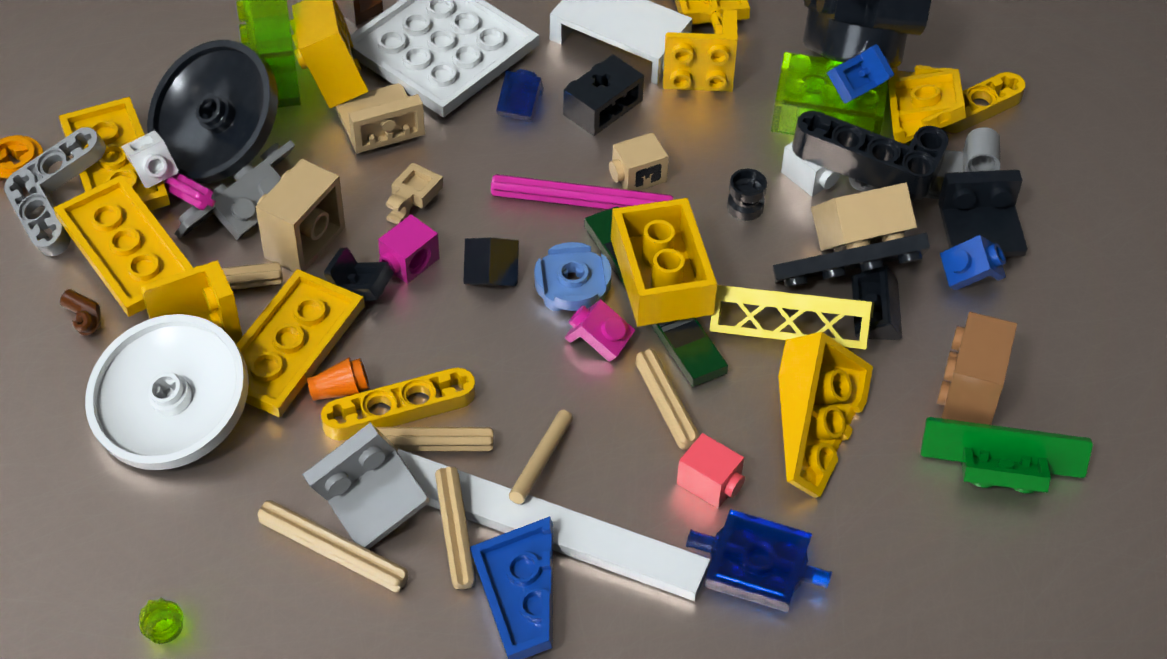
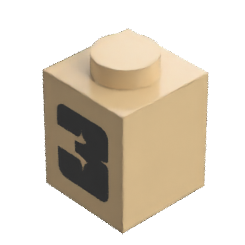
M651 132L614 144L612 161L609 162V171L613 180L616 183L620 182L623 189L640 191L667 182L669 156L654 133Z

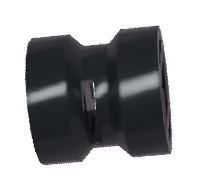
M747 168L740 169L731 176L727 208L734 218L750 221L759 218L763 213L767 180L761 172Z

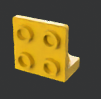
M723 10L722 25L715 24L714 34L666 33L663 69L664 89L733 92L738 41L737 10Z
M218 260L158 279L141 287L149 319L173 314L192 315L204 318L222 328L235 344L243 337L234 293Z

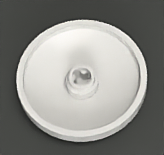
M173 314L155 317L139 323L115 339L100 356L92 370L85 396V409L89 426L97 440L114 457L133 467L147 470H166L194 462L215 449L230 434L243 412L249 387L248 371L244 357L234 341L222 328L204 318Z

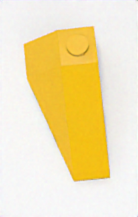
M823 332L785 340L778 375L787 482L813 498L821 497L838 462L837 450L842 441L849 440L853 431L850 424L855 414L862 412L867 403L873 370L872 365Z

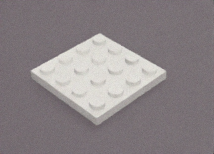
M399 0L350 35L354 45L351 48L354 59L357 58L360 63L390 83L401 84L410 96L418 94L425 106L443 118L539 46V34L484 0Z

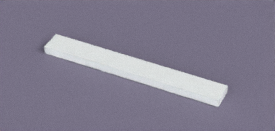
M398 449L397 452L428 496L430 501L427 505L440 510L435 473L438 469L449 466ZM457 470L467 520L507 533L550 516L553 523V551L695 601L710 566L709 558L528 495L522 504H516L509 498L511 488Z

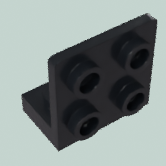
M1020 170L945 173L938 205L949 248L981 235L994 244L997 243L1003 250L1005 257L1026 255L1028 248L1015 207L1023 181Z

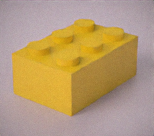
M688 198L613 208L611 242L637 327L714 315L717 282Z

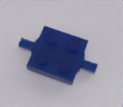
M732 509L728 513L725 525L715 537L691 529L686 542V547L710 553V566L705 578L704 587L787 613L794 592L801 586L802 581L828 589L832 571L807 565V552L812 533Z

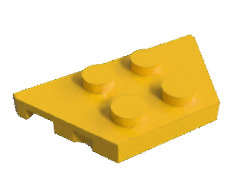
M916 65L914 68L915 72L899 71L898 67L891 68L894 76L888 80L895 141L904 144L912 141L915 133L921 127L935 126L941 129L966 118L959 69L932 68L930 66Z

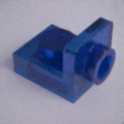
M519 69L517 72L506 71L496 109L497 114L532 122L538 97L542 96L544 90L541 77H537V74L523 69Z

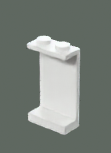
M562 0L550 13V40L562 44L575 29L652 61L651 82L657 85L663 78L666 33H691L693 18L649 0Z

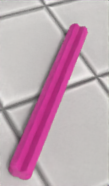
M499 174L493 175L491 181V195L496 197L605 210L616 206L620 208L673 200V196L668 194Z

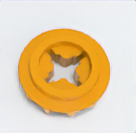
M22 135L8 136L0 139V181L8 179L15 171L43 153L41 145L35 139ZM9 155L18 161L20 160V162L13 164V162L9 161Z

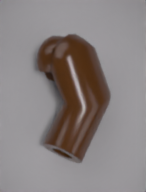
M71 289L66 290L62 294L60 305L76 315V320H72L74 329L85 336L95 333L101 324L99 304Z

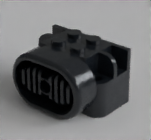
M804 0V6L808 8L803 43L808 49L823 57L842 63L877 44L883 55L887 58L890 67H898L903 60L907 34L921 35L926 28L931 0Z

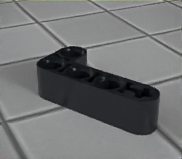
M806 111L798 117L792 149L796 156L803 160L876 188L907 182L910 199L916 201L928 195L940 171L949 138L945 131L939 127L924 126L919 128L908 146L824 113Z

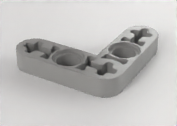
M84 127L74 131L15 171L5 182V194L29 238L46 256L51 257L61 254L67 249L71 241V237L56 218L53 208L55 205L49 194L95 164L105 153L106 145L104 140L92 128ZM63 161L59 170L48 174L49 168L54 163ZM25 186L31 195L25 197L22 188ZM45 206L43 213L39 217L30 219L31 213L37 207ZM48 228L53 231V238L51 240L44 231Z

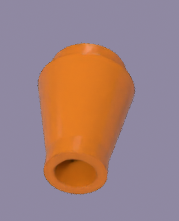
M349 357L327 370L307 378L313 401L346 397L370 389L361 358L351 360Z

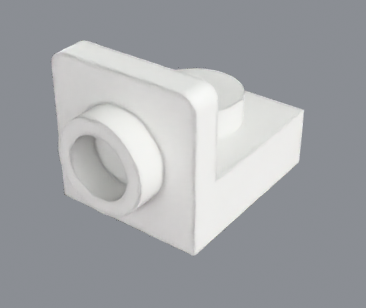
M155 130L121 146L145 188H150L178 173V168L164 140Z

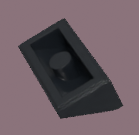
M887 264L880 269L852 275L853 300L874 302L873 318L870 320L868 339H902L898 281ZM854 316L855 336L859 339L862 317Z

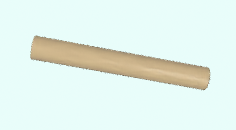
M560 410L510 491L509 498L512 502L522 504L572 422L573 417L570 412Z

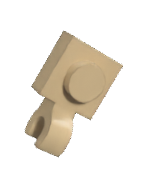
M411 163L391 184L392 196L387 200L386 207L393 210L388 214L386 220L397 225L408 217L413 205L423 209L443 188V176L415 163Z

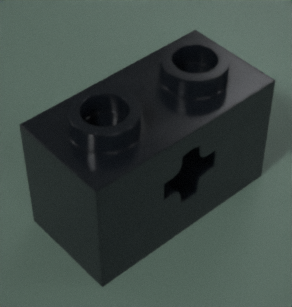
M613 54L603 62L594 65L582 77L567 85L563 94V115L595 136L643 101L644 75Z

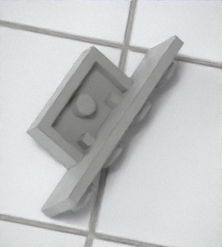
M288 141L282 147L275 143L260 156L263 159L261 163L255 167L249 163L234 176L236 182L227 188L224 184H221L214 189L211 198L216 202L213 207L207 205L204 210H199L194 206L189 208L179 217L178 220L181 222V225L174 234L181 239L213 213L236 240L258 224L255 206L264 194H268L281 179L273 167L290 154L296 146L293 141Z

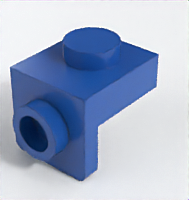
M877 44L827 72L844 104L875 89L894 76L887 58L883 55Z
M981 235L940 253L949 287L956 291L988 276L998 281L1006 278L1003 265L1006 264V258L1003 250L997 243L994 244Z

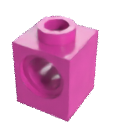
M412 214L378 239L379 262H388L394 275L406 284L440 259L438 233Z

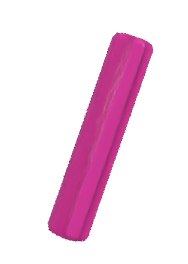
M179 172L164 180L167 192L199 210H204L207 205L210 207L215 205L216 201L211 198L213 195L211 189Z

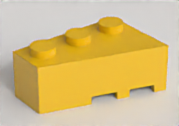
M303 0L292 5L294 19L289 20L294 32L292 39L297 48L294 50L295 56L303 70L309 68L329 109L369 92L359 72L361 69L357 58L353 60L351 48L354 45L345 18L336 0Z

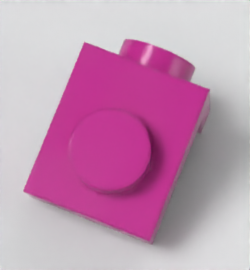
M600 299L589 308L584 305L581 306L568 321L572 328L564 338L571 343L578 337H581L610 362L619 355L635 332V329Z

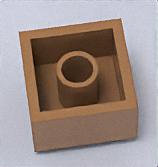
M969 312L965 327H956L951 349L958 352L951 350L949 352L943 380L947 381H942L937 404L944 406L942 419L992 424L1004 386L1017 323Z

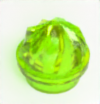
M160 597L159 600H149L147 605L141 609L138 625L145 637L154 643L164 644L179 636L183 628L184 616L178 604L166 601Z

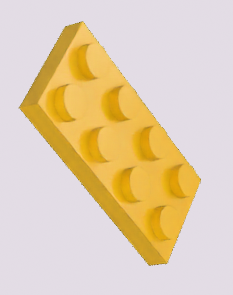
M130 96L59 115L65 138L80 128L89 127L94 129L105 142L106 150L102 158L79 174L85 192L123 175L149 210L170 205L163 181L150 188H145L121 147L145 135Z
M123 175L115 177L53 207L56 218L128 317L146 309L141 291L143 285L193 269L192 265Z
M296 269L236 344L244 357L248 371L249 387L246 403L280 418L305 386L307 378L314 374L365 307L364 297Z

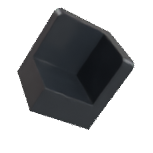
M491 237L466 238L464 284L516 286L518 283L519 240Z

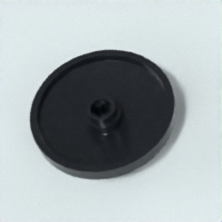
M215 40L198 45L176 60L160 80L150 103L147 132L150 133L155 130L164 140L179 173L198 183H213L226 179L239 172L254 159L272 131L278 109V88L273 71L262 56L242 43L231 40Z

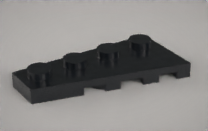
M927 233L776 264L773 265V273L776 283L784 282L785 288L807 284V277L822 275L823 280L845 276V270L861 268V272L883 268V263L899 260V264L918 261L930 249Z

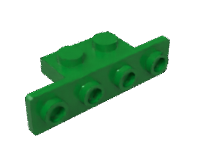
M928 417L925 421L920 451L923 457L961 462L963 481L971 482L978 487L1001 486L1013 488L1021 493H1033L1035 491L1048 493L1051 480L1050 474L1078 478L1086 477L1093 443L1090 438Z

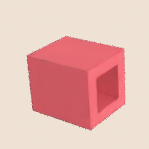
M702 433L679 460L677 484L714 507L719 508L728 496L734 498L744 484L745 476L742 475L744 457Z

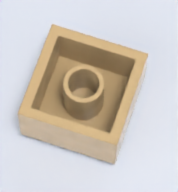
M302 158L291 170H287L282 175L275 187L268 194H264L255 206L264 258L272 262H278L282 267L292 272H295L296 269L305 272L345 228L339 175Z
M907 182L833 198L811 207L821 251L834 249V252L899 239L905 237V231L917 228Z

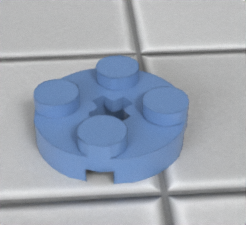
M567 242L557 244L548 249L547 256L543 257L542 260L539 258L536 262L534 269L535 288L539 296L544 299L545 306L552 311H577L583 305L589 308L600 299L605 302V296L611 287V265L606 256L601 253L600 257L598 254L591 252V246L584 243ZM568 273H576V276L580 279L569 280L567 279Z

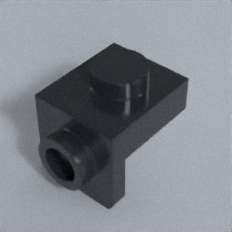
M347 247L339 248L324 270V276L328 282L364 297V300H377L394 275L388 262L358 263Z

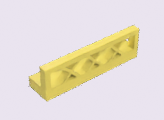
M717 285L714 315H711L709 331L787 340L807 335L800 330L794 320L804 312L812 311L816 312L825 323V326L818 332L824 333L829 329L836 337L831 338L842 346L867 350L874 302ZM722 301L737 303L747 317L736 326L721 325ZM745 304L759 305V307L751 313ZM767 306L776 307L786 319L774 331L765 330L755 318ZM784 308L799 311L790 317ZM823 313L839 315L832 321H829ZM846 315L862 317L859 340L843 339L833 325ZM751 320L757 329L742 326ZM790 324L796 333L781 331Z

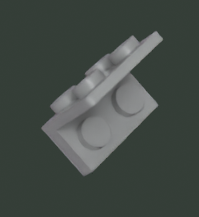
M371 422L302 474L309 486L328 501L353 542L367 549L374 546L425 507L430 501L392 443Z

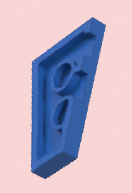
M549 516L470 546L508 659H525L553 648V523Z

